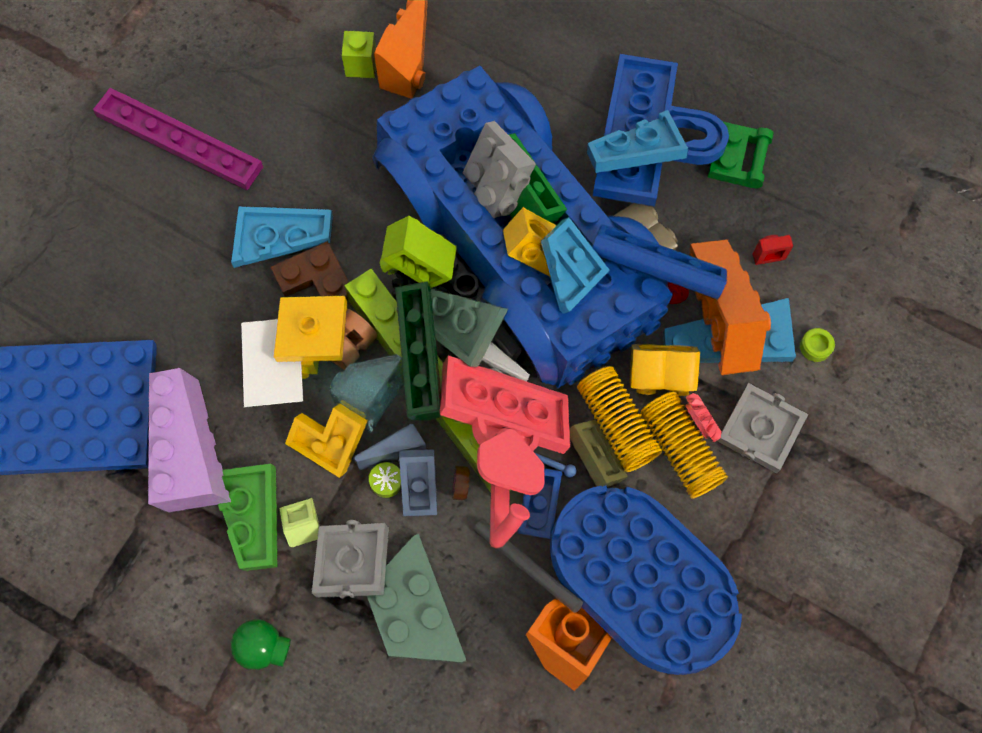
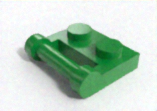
M723 122L729 133L728 143L724 154L710 164L707 178L749 188H761L765 177L762 173L768 145L773 140V131L768 128L754 129ZM747 142L756 144L749 172L741 171Z

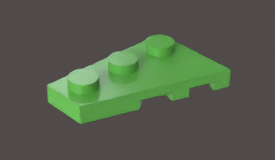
M273 464L222 470L225 490L229 491L231 502L220 503L218 507L223 512L228 527L227 534L239 569L249 571L278 567L276 467Z

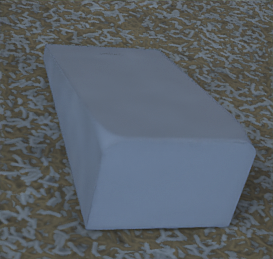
M409 424L355 455L354 459L359 470L375 467L379 463L399 461L400 451L427 449L414 424Z

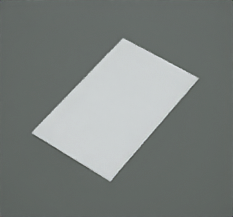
M278 319L241 323L244 407L303 401L301 361L277 362L274 358Z

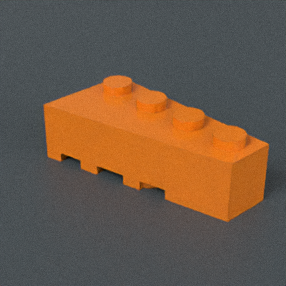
M728 240L690 244L689 256L727 270V283L718 300L695 292L697 300L702 301V316L705 325L711 324L713 351L721 352V362L718 364L721 375L760 370L766 332L771 329V319L769 313L764 311L760 304L758 292L753 290L750 284L748 272L746 270L743 271L738 253L733 251Z

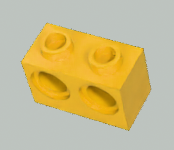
M523 207L503 229L508 256L550 277L541 240L557 225Z

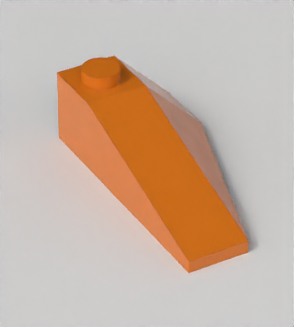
M407 0L406 10L400 8L397 12L396 25L389 24L385 29L374 52L380 89L412 99L416 89L422 88L425 80L423 65L428 0Z

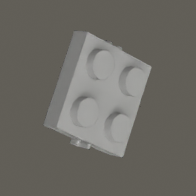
M748 383L722 431L721 438L717 441L740 453L742 457L745 456L750 461H755L769 470L778 473L808 414L784 402L785 398L777 393L771 395Z
M348 520L346 525L319 526L312 594L316 597L344 598V596L354 598V596L384 595L389 527L385 523L361 524L356 520Z

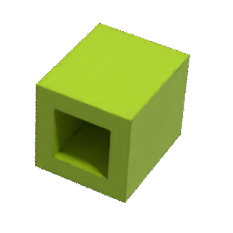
M344 31L342 61L346 77L375 78L376 62L374 52L376 50L374 32Z

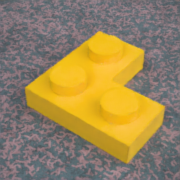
M340 403L332 409L326 427L301 413L294 418L285 444L340 478L347 472L368 420Z

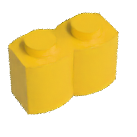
M632 344L629 378L631 388L636 389L637 393L646 395L655 394L656 390L662 389L669 390V392H677L679 396H687L689 391H697L700 351L694 346Z

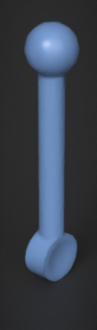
M535 453L544 464L563 471L567 477L575 476L577 471L574 465H563Z

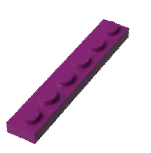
M112 88L108 89L93 109L97 117L245 190L250 188L263 169V164L260 160Z

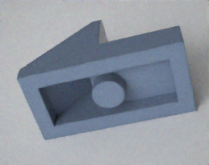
M434 449L400 451L399 462L403 516L437 515V480Z

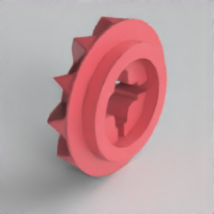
M692 393L686 396L689 403L685 407L705 439L711 438L715 443L721 438L722 434L716 421L699 395Z

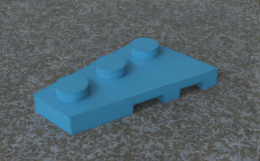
M668 110L659 113V118L648 122L644 119L637 122L636 128L627 132L615 131L589 142L587 146V154L596 173L685 159L688 153V147Z
M239 206L231 260L233 267L236 268L310 249L327 241L330 243L333 221L332 210Z

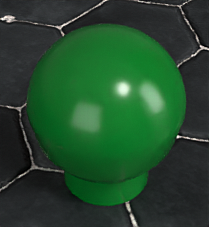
M253 619L244 622L235 630L231 639V653L235 661L246 669L260 670L268 667L270 664L283 667L291 639L279 636L277 629L272 624L261 619Z

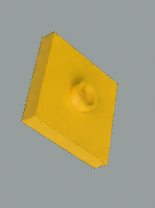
M280 297L274 349L275 360L277 362L342 361L347 311L346 297Z

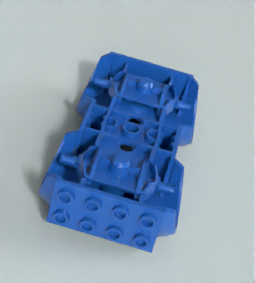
M478 66L470 71L462 72L457 78L446 84L437 85L432 91L421 97L412 98L407 104L394 111L385 112L378 118L377 148L373 155V163L377 170L383 165L392 175L411 202L423 225L437 234H444L449 242L457 246L456 251L485 287L480 301L508 309L503 320L527 352L535 367L537 377L541 382L556 385L557 388L567 382L569 385H572L579 381L585 375L584 371L590 367L599 368L611 358V354L618 349L623 352L630 348L636 342L635 338L643 333L648 336L655 332L661 326V317L669 310L667 306L673 294L668 289V281L601 258L610 271L570 312L563 314L558 306L551 277L508 256L503 229L512 220L511 216L502 215L493 218L474 193L477 188L463 174L485 123L495 121L508 135L515 133L567 208V211L559 218L555 225L569 217L591 246H593L602 224L650 242L659 243L642 223L628 217L607 216L552 151V133L548 118L543 107L530 91L517 84L494 82L484 69Z

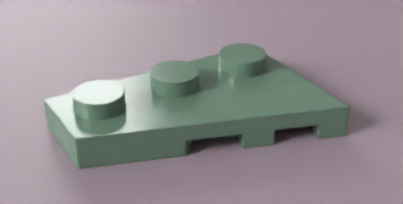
M431 289L436 340L468 366L478 367L508 309Z

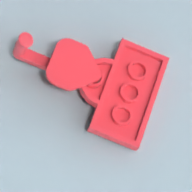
M448 355L443 362L440 415L472 425L473 436L479 444L477 450V469L481 477L491 484L490 545L493 548H500L506 544L522 523L530 518L529 510L523 505L514 503L509 507L510 490L526 495H536L544 487V464L534 453V450L539 446L564 454L570 447L568 395L482 366L470 367L461 359Z

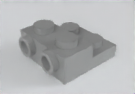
M495 121L485 123L463 174L477 188L474 194L478 198L479 203L487 209L493 218L502 215L507 216L515 210L522 190L530 182V175L536 163Z

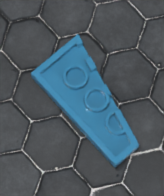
M789 298L762 304L763 310L767 311L770 315L771 329L766 332L761 362H793L796 354ZM704 319L664 329L662 333L663 346H694L700 351V363L721 362V352H714L712 348L711 324L705 325Z

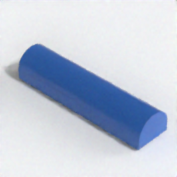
M604 224L600 225L592 246L601 258L717 300L727 283V270L725 268Z

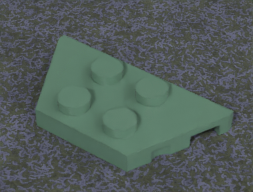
M419 534L414 535L386 565L384 595L367 596L387 654L393 658L465 663L467 662L424 546Z

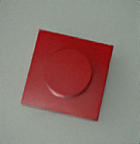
M769 235L759 240L752 254L755 265L786 260L793 248L790 235L780 237L778 235Z

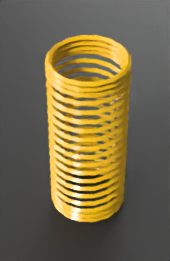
M607 366L583 378L577 385V389L583 395L582 397L585 399V403L588 404V408L591 409V414H594V419H597V424H600V429H603V434L609 440L608 443L612 445L611 448L615 450V455H618V460H621L620 464L623 466L624 471L631 472L653 461L662 453V449H660L659 443H656L657 440L653 439L654 434H649L651 429H646L648 424H643L645 419H640L642 414H637L639 409H634L636 404L632 403L633 399L629 398L630 394L626 393L627 389L623 388L624 384L620 383L621 379L618 378L614 367ZM613 382H617L616 384H614L613 386H611V387L605 389L604 391L600 392L599 394L594 395L596 392H598V391H600V390L606 388L607 386H609V385L612 384ZM620 386V388H618L616 391H614V392L608 394L607 396L603 397V398L600 399V400H597L599 397H601V396L607 394L608 392L612 391L614 388ZM622 392L619 396H617V397L611 399L610 401L606 402L605 404L600 405V404H601L602 402H604L605 400H607V399L613 397V396L616 395L617 393ZM625 397V398H624L623 400H621L620 402H618V403L614 404L613 406H611V407H609V408L603 410V409H604L605 407H607L608 405L614 403L615 401L619 400L620 398ZM628 402L626 405L619 408L618 410L610 414H607L608 412L620 406L621 404ZM631 407L630 409H628L626 412L622 413L621 415H619V416H617V417H615V418H613V419H610V418H612L614 415H616L617 413H619V412H621V411H623V410H625V409ZM634 412L633 414H631L629 417L625 418L624 420H622V421H620V422H618V423H616V424H613V423H615L617 420L621 419L622 417H624V416H626V415H628V414ZM633 418H636V419H634L633 421H631L630 423L626 424L625 426H623V427H621V428H618L619 426H621V425L624 424L625 422H627V421H629V420H631V419H633ZM636 423H639V424H637L636 426H634L633 428H631V429H629V430H627V431L621 433L622 431L626 430V429L629 428L630 426H632V425H634V424H636ZM640 429V430L637 431L636 433H634V434H632V435L626 437V436L629 435L630 433H632V432H634V431ZM643 434V435L640 436L639 438H637V439L631 441V440L634 439L635 437H637V436Z
M673 391L663 394L641 409L640 414L647 421L646 424L650 426L649 429L653 431L652 434L656 436L655 439L659 441V446H662V451H665L664 455L668 456L667 460L674 467L673 471L677 472L676 476L681 477L680 481L684 482L683 487H687L686 492H688L690 498L694 499L727 480L728 476L724 472L725 470L722 469L723 467H717L719 465L718 461L713 462L716 456H711L713 451H708L710 446L706 445L707 441H701L704 436L699 435L701 431L696 430L697 425H693L694 420H690L691 415H687L688 410H684L685 405H681V398H679L677 392ZM679 409V410L676 411L675 413H673V414H671L670 416L664 418V417L667 416L668 414H670V413H672L673 411ZM687 463L682 468L677 469L680 465ZM689 469L685 473L680 474L683 470ZM694 473L689 478L684 479L687 475ZM699 477V478L696 479L694 482H692V483H690V484H687L690 480H693V479Z

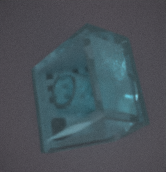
M395 354L349 364L345 371L339 372L331 382L330 394L335 406L340 403L368 420L365 430L371 433L404 385L402 357Z

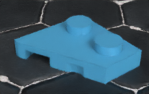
M569 217L562 220L541 240L559 309L563 314L570 312L610 270Z

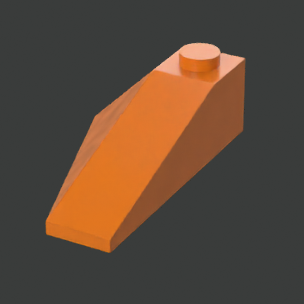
M558 599L552 600L543 608L526 633L545 670L574 691L589 677L612 639L582 607L578 612L574 613Z

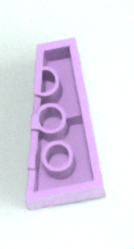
M181 368L149 373L148 504L167 512L231 502L229 491L225 490L222 476H224L222 465L218 462L214 449L216 445L214 435L209 430L207 422L209 417L199 380Z

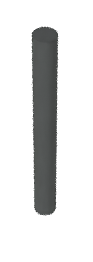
M480 520L475 525L474 530L490 543V525L484 520ZM507 541L504 546L496 548L572 612L576 613L581 609L583 601L510 541Z

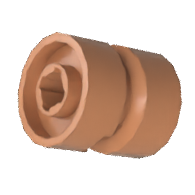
M350 309L346 311L342 361H331L346 371L360 357L358 351H365L378 337L374 328L360 315Z

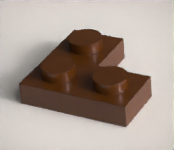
M328 241L271 266V270L285 297L314 285L319 296H345L348 300L344 285L349 283Z

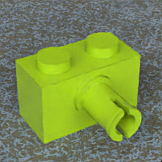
M407 216L387 226L380 266L384 273L388 271L387 275L401 271L419 283L428 281L430 287L433 288L452 280L457 246L420 223L417 219Z

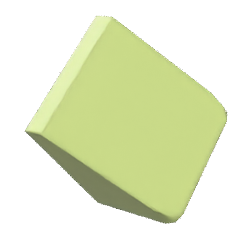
M312 498L279 508L283 532L290 547L318 540L320 524Z

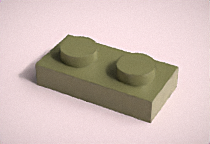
M596 419L575 424L569 428L570 440L596 486L603 487L607 485L608 487L618 484L628 477L600 426L597 424Z

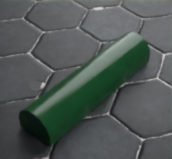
M427 281L395 287L406 412L409 419L418 421L441 417V387L431 287Z

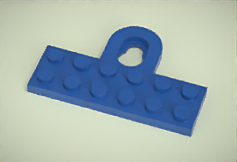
M620 54L604 136L618 130L624 132L636 128L637 122L644 119L651 122L659 118V113L668 110L677 128L699 130L706 134L705 139H694L685 142L688 147L687 158L673 161L703 165L718 160L724 154L729 139L728 129L723 121L709 112L671 106L678 63ZM662 162L599 172L596 174L593 196L655 207Z

